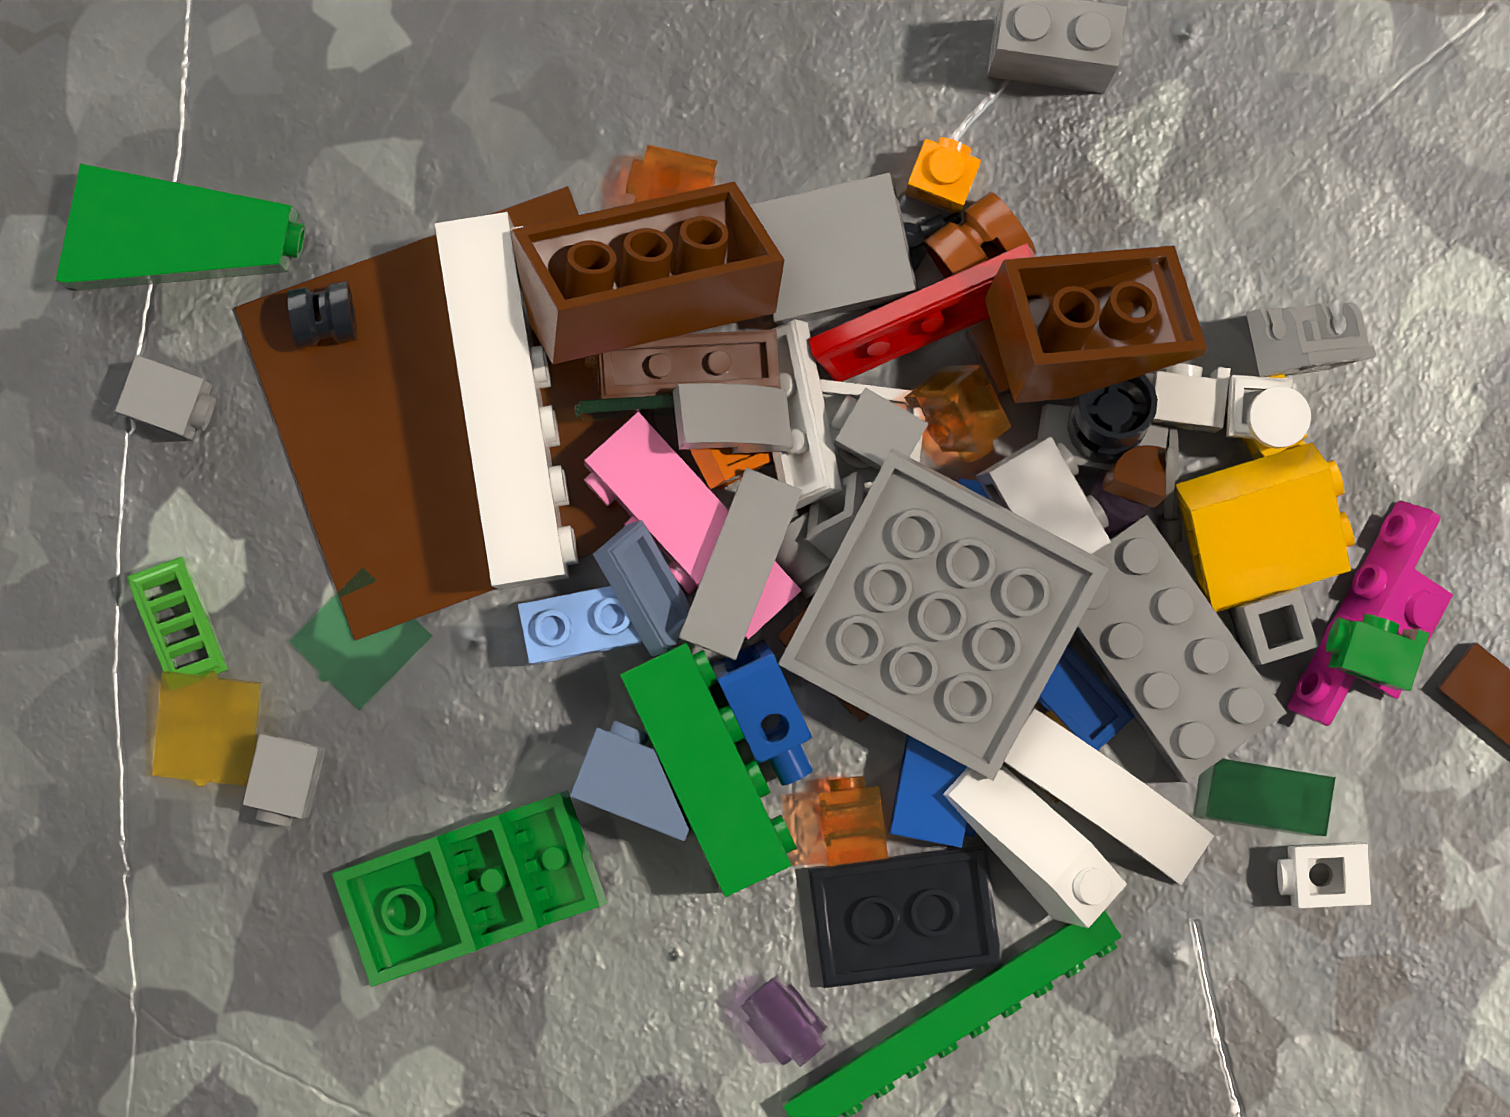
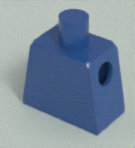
M760 640L739 650L736 660L725 657L710 664L757 764L769 760L782 786L796 782L809 775L813 768L803 749L802 743L810 740L812 735L778 662L765 640ZM779 714L781 720L777 726L772 729L762 728L760 723L766 716Z

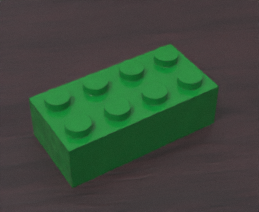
M687 643L620 674L724 897L726 898L791 867L792 865L787 853L797 849L782 815L780 814L770 819L760 798L771 794L756 760L744 765L734 743L745 737L730 705L718 710L709 689L718 685L719 682L704 650L692 655Z

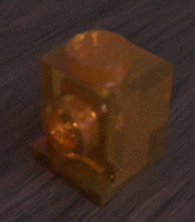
M982 365L944 366L904 397L909 408H921L927 423H929L927 426L928 432L939 445L941 451L958 452L962 462L975 461L987 455L994 448L993 441L1011 427Z

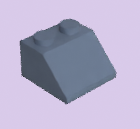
M618 721L613 722L610 731L597 727L570 797L685 841L691 826L655 748L646 745L649 737L648 733Z

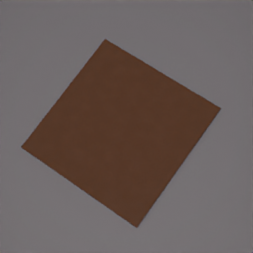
M568 186L492 213L508 212L514 227H525L579 215ZM434 234L234 307L354 640L357 641L496 590L497 588L491 585L437 235ZM348 281L356 315L357 340L338 343L333 338L320 339L316 346L297 349L290 324L288 290L307 287L312 292L324 291L330 283ZM318 309L319 319L321 322L320 310ZM531 330L533 346H541L534 330ZM546 353L551 387L540 388L543 407L551 405L552 410H555L560 438V446L549 447L552 467L561 465L562 469H564L570 505L559 506L562 527L570 525L574 529L578 559L595 553L625 527L624 524L631 518L616 500L609 506H606L585 483L584 479L591 473L584 466L585 459L637 412L657 432L658 429L647 399L599 401L596 355L552 364Z

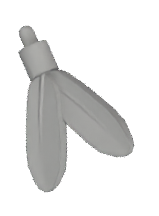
M1170 426L1168 447L1166 448V498L1164 499V514L1158 516V531L1175 554L1176 543L1182 541V516L1177 514L1178 497L1175 484H1178L1179 475L1178 433L1176 426Z

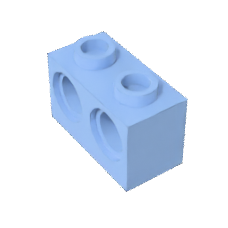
M611 586L518 604L529 664L531 665L644 644Z

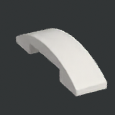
M1035 708L1032 709L1004 760L1007 765L1043 790L1051 793L1180 885L1183 884L1214 837L1207 829L1156 791Z

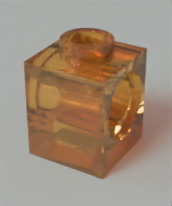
M864 775L829 780L830 792L818 793L827 865L835 866L889 858L879 786L866 787Z

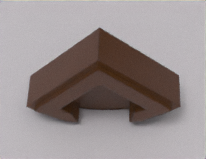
M1142 445L1128 450L1106 472L1102 490L1155 508L1166 498V448Z

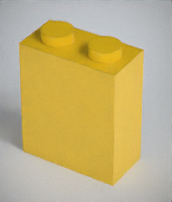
M1313 442L1175 484L1197 586L1215 612L1351 571L1347 547L1355 545L1354 534L1344 511L1339 512L1337 496L1344 495L1345 493L1342 476L1334 460L1326 462Z

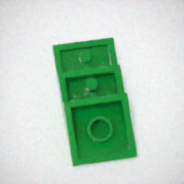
M568 790L332 873L371 987L608 904Z

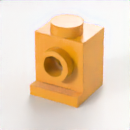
M939 137L938 141L934 142L925 139L904 195L949 213L961 214L981 159L970 156L972 149L956 140Z

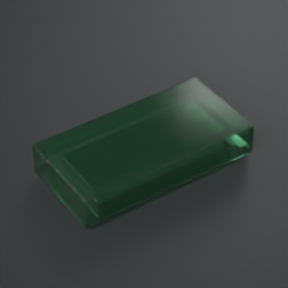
M1221 759L1213 765L1205 816L1327 836L1336 777Z

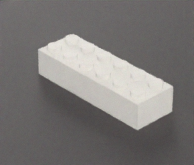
M508 212L435 223L491 585L497 589L569 579L568 565L579 564L574 529L570 525L562 527L559 506L570 505L565 472L561 465L552 467L549 447L560 446L555 410H552L551 405L543 407L540 388L551 387L546 352H543L542 345L533 346L531 334L533 329L529 323L511 241L512 229L523 226L514 227Z

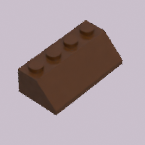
M735 181L512 229L511 241L529 323L552 364L774 314L777 310L785 259Z

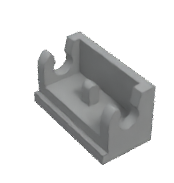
M1352 302L1343 304V315L1347 325L1342 334H1338L1333 327L1334 318L1327 303L1275 309L1260 308L1246 312L1260 377L1330 370L1376 357L1374 345L1369 346L1361 311Z

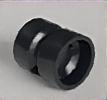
M1142 375L1077 396L1069 413L1067 425L1071 443L1077 451L1093 462L1113 464L1125 452L1139 446L1157 411L1158 399L1154 385L1146 375Z

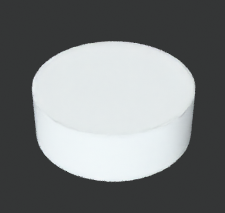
M1285 386L1271 387L1257 395L1250 404L1247 413V424L1252 436L1260 444L1274 449L1286 448L1297 443L1307 433L1311 422V411L1306 399L1298 391Z

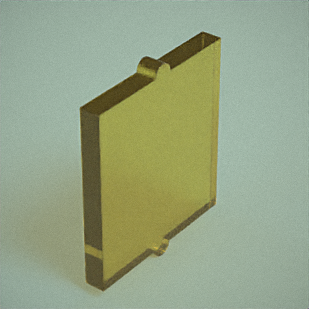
M163 671L152 775L195 780L196 784L200 787H204L208 782L247 786L256 750L262 682L219 677L216 671H210L206 676Z

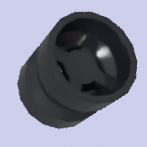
M348 281L330 283L324 291L312 292L307 287L288 290L290 324L297 349L316 346L320 339L333 338L338 343L357 340L356 315ZM318 309L320 310L321 322L319 319Z

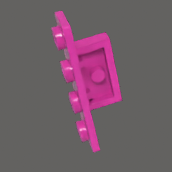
M1401 500L1396 502L1391 513L1384 520L1380 533L1362 567L1356 572L1352 585L1334 619L1327 626L1324 638L1309 666L1299 678L1296 690L1288 703L1289 710L1307 719L1329 726L1350 690L1356 676L1328 667L1332 653L1326 651V643L1331 627L1338 617L1349 621L1362 622L1365 613L1400 624L1397 633L1399 636L1402 635L1403 629H1420L1430 633L1428 641L1430 640L1453 594L1414 568L1440 521V515L1431 509ZM1357 677L1377 691L1392 698L1398 699L1402 692Z

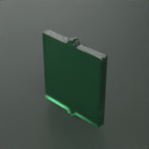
M673 395L579 401V405H575V418H582L583 421L632 418L637 412L643 417L675 415Z
M364 568L290 640L320 671L319 679L323 682L329 680L358 710L433 637L416 619L355 641L340 598L377 582Z

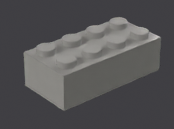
M1145 515L1111 538V543L1092 554L1111 565L1074 633L1124 705L1135 716L1134 719L1179 782L1188 783L1287 714V712L1148 515Z

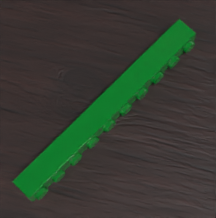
M1105 910L1089 928L1066 923L784 1101L783 1107L789 1117H838L841 1114L843 1117H851L864 1108L861 1103L863 1100L873 1094L877 1099L886 1095L896 1087L893 1082L906 1074L908 1079L916 1076L927 1068L925 1061L936 1054L941 1059L958 1049V1040L968 1034L972 1039L981 1035L991 1027L989 1021L1000 1014L1003 1018L1011 1016L1023 1007L1020 1003L1023 999L1031 994L1035 998L1046 994L1055 987L1052 983L1053 980L1063 974L1070 978L1086 968L1084 961L1096 954L1098 958H1102L1118 947L1115 941L1122 938L1121 934Z

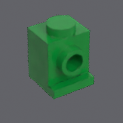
M1366 613L1362 622L1349 621L1338 617L1331 627L1326 643V651L1332 653L1328 667L1393 690L1411 691L1430 633L1420 629H1403L1402 635L1399 636L1397 633L1400 624Z

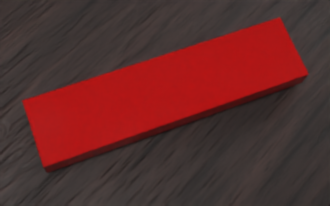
M1026 243L808 339L812 355L833 381L843 382L986 320L990 317L984 298L1003 260L1036 256Z

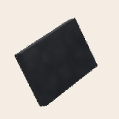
M986 845L808 868L824 988L1002 965Z

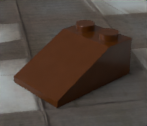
M1174 245L1004 259L984 298L1014 403L1073 398L1202 357L1208 350Z

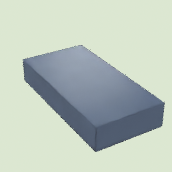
M643 520L627 524L593 555L648 652L653 657L668 652L681 640L678 637L691 605Z

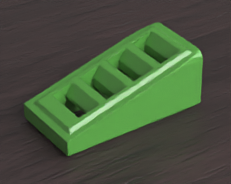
M179 557L126 577L171 691L229 670L189 558ZM178 579L181 590L153 599L150 589ZM185 602L188 603L190 613L161 622L158 612ZM193 625L197 626L200 635L170 646L166 635ZM203 647L206 648L209 658L178 669L176 657Z

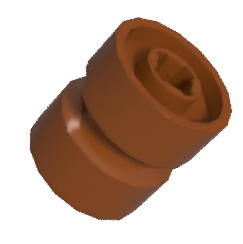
M989 192L964 211V223L958 225L949 222L923 241L927 253L945 279L1026 243L1036 255L1034 244L1024 227L1009 207L993 192Z

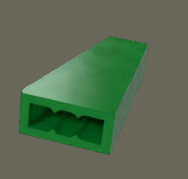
M80 164L55 281L68 289L81 291L288 272L290 258L299 259L301 255L306 226L303 223H298L299 213L292 205Z

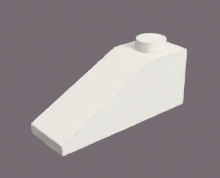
M1003 765L994 781L967 767L944 792L943 795L1054 920L1089 928L1127 885L1089 840Z

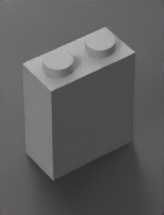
M1002 0L995 19L987 77L1104 94L1119 67L1127 6L1086 0Z
M890 172L750 205L785 259L777 310L773 314L774 322L779 326L794 319L806 322L894 302L918 291L895 182Z

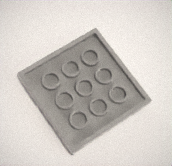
M892 449L778 665L994 781L1111 564L905 454Z

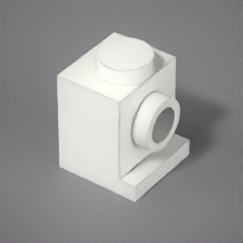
M1181 363L1167 367L1166 372L1157 371L1155 374H1145L1154 385L1158 399L1157 411L1152 423L1165 427L1176 426L1179 429L1216 433L1221 430L1224 424L1230 368L1218 367L1210 374V378L1202 377V367Z
M1352 842L1288 846V859L1278 860L1277 879L1280 895H1290L1292 907L1315 908L1371 905L1368 844ZM1318 863L1324 864L1329 871L1327 882L1321 886H1315L1309 878L1310 869Z

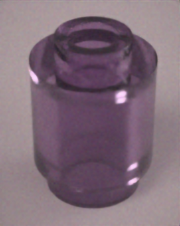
M777 975L764 983L740 1005L741 1009L749 1017L745 1023L782 1066L793 1059L801 1067L827 1044L820 1036L828 1027L827 1024L791 982L784 985Z

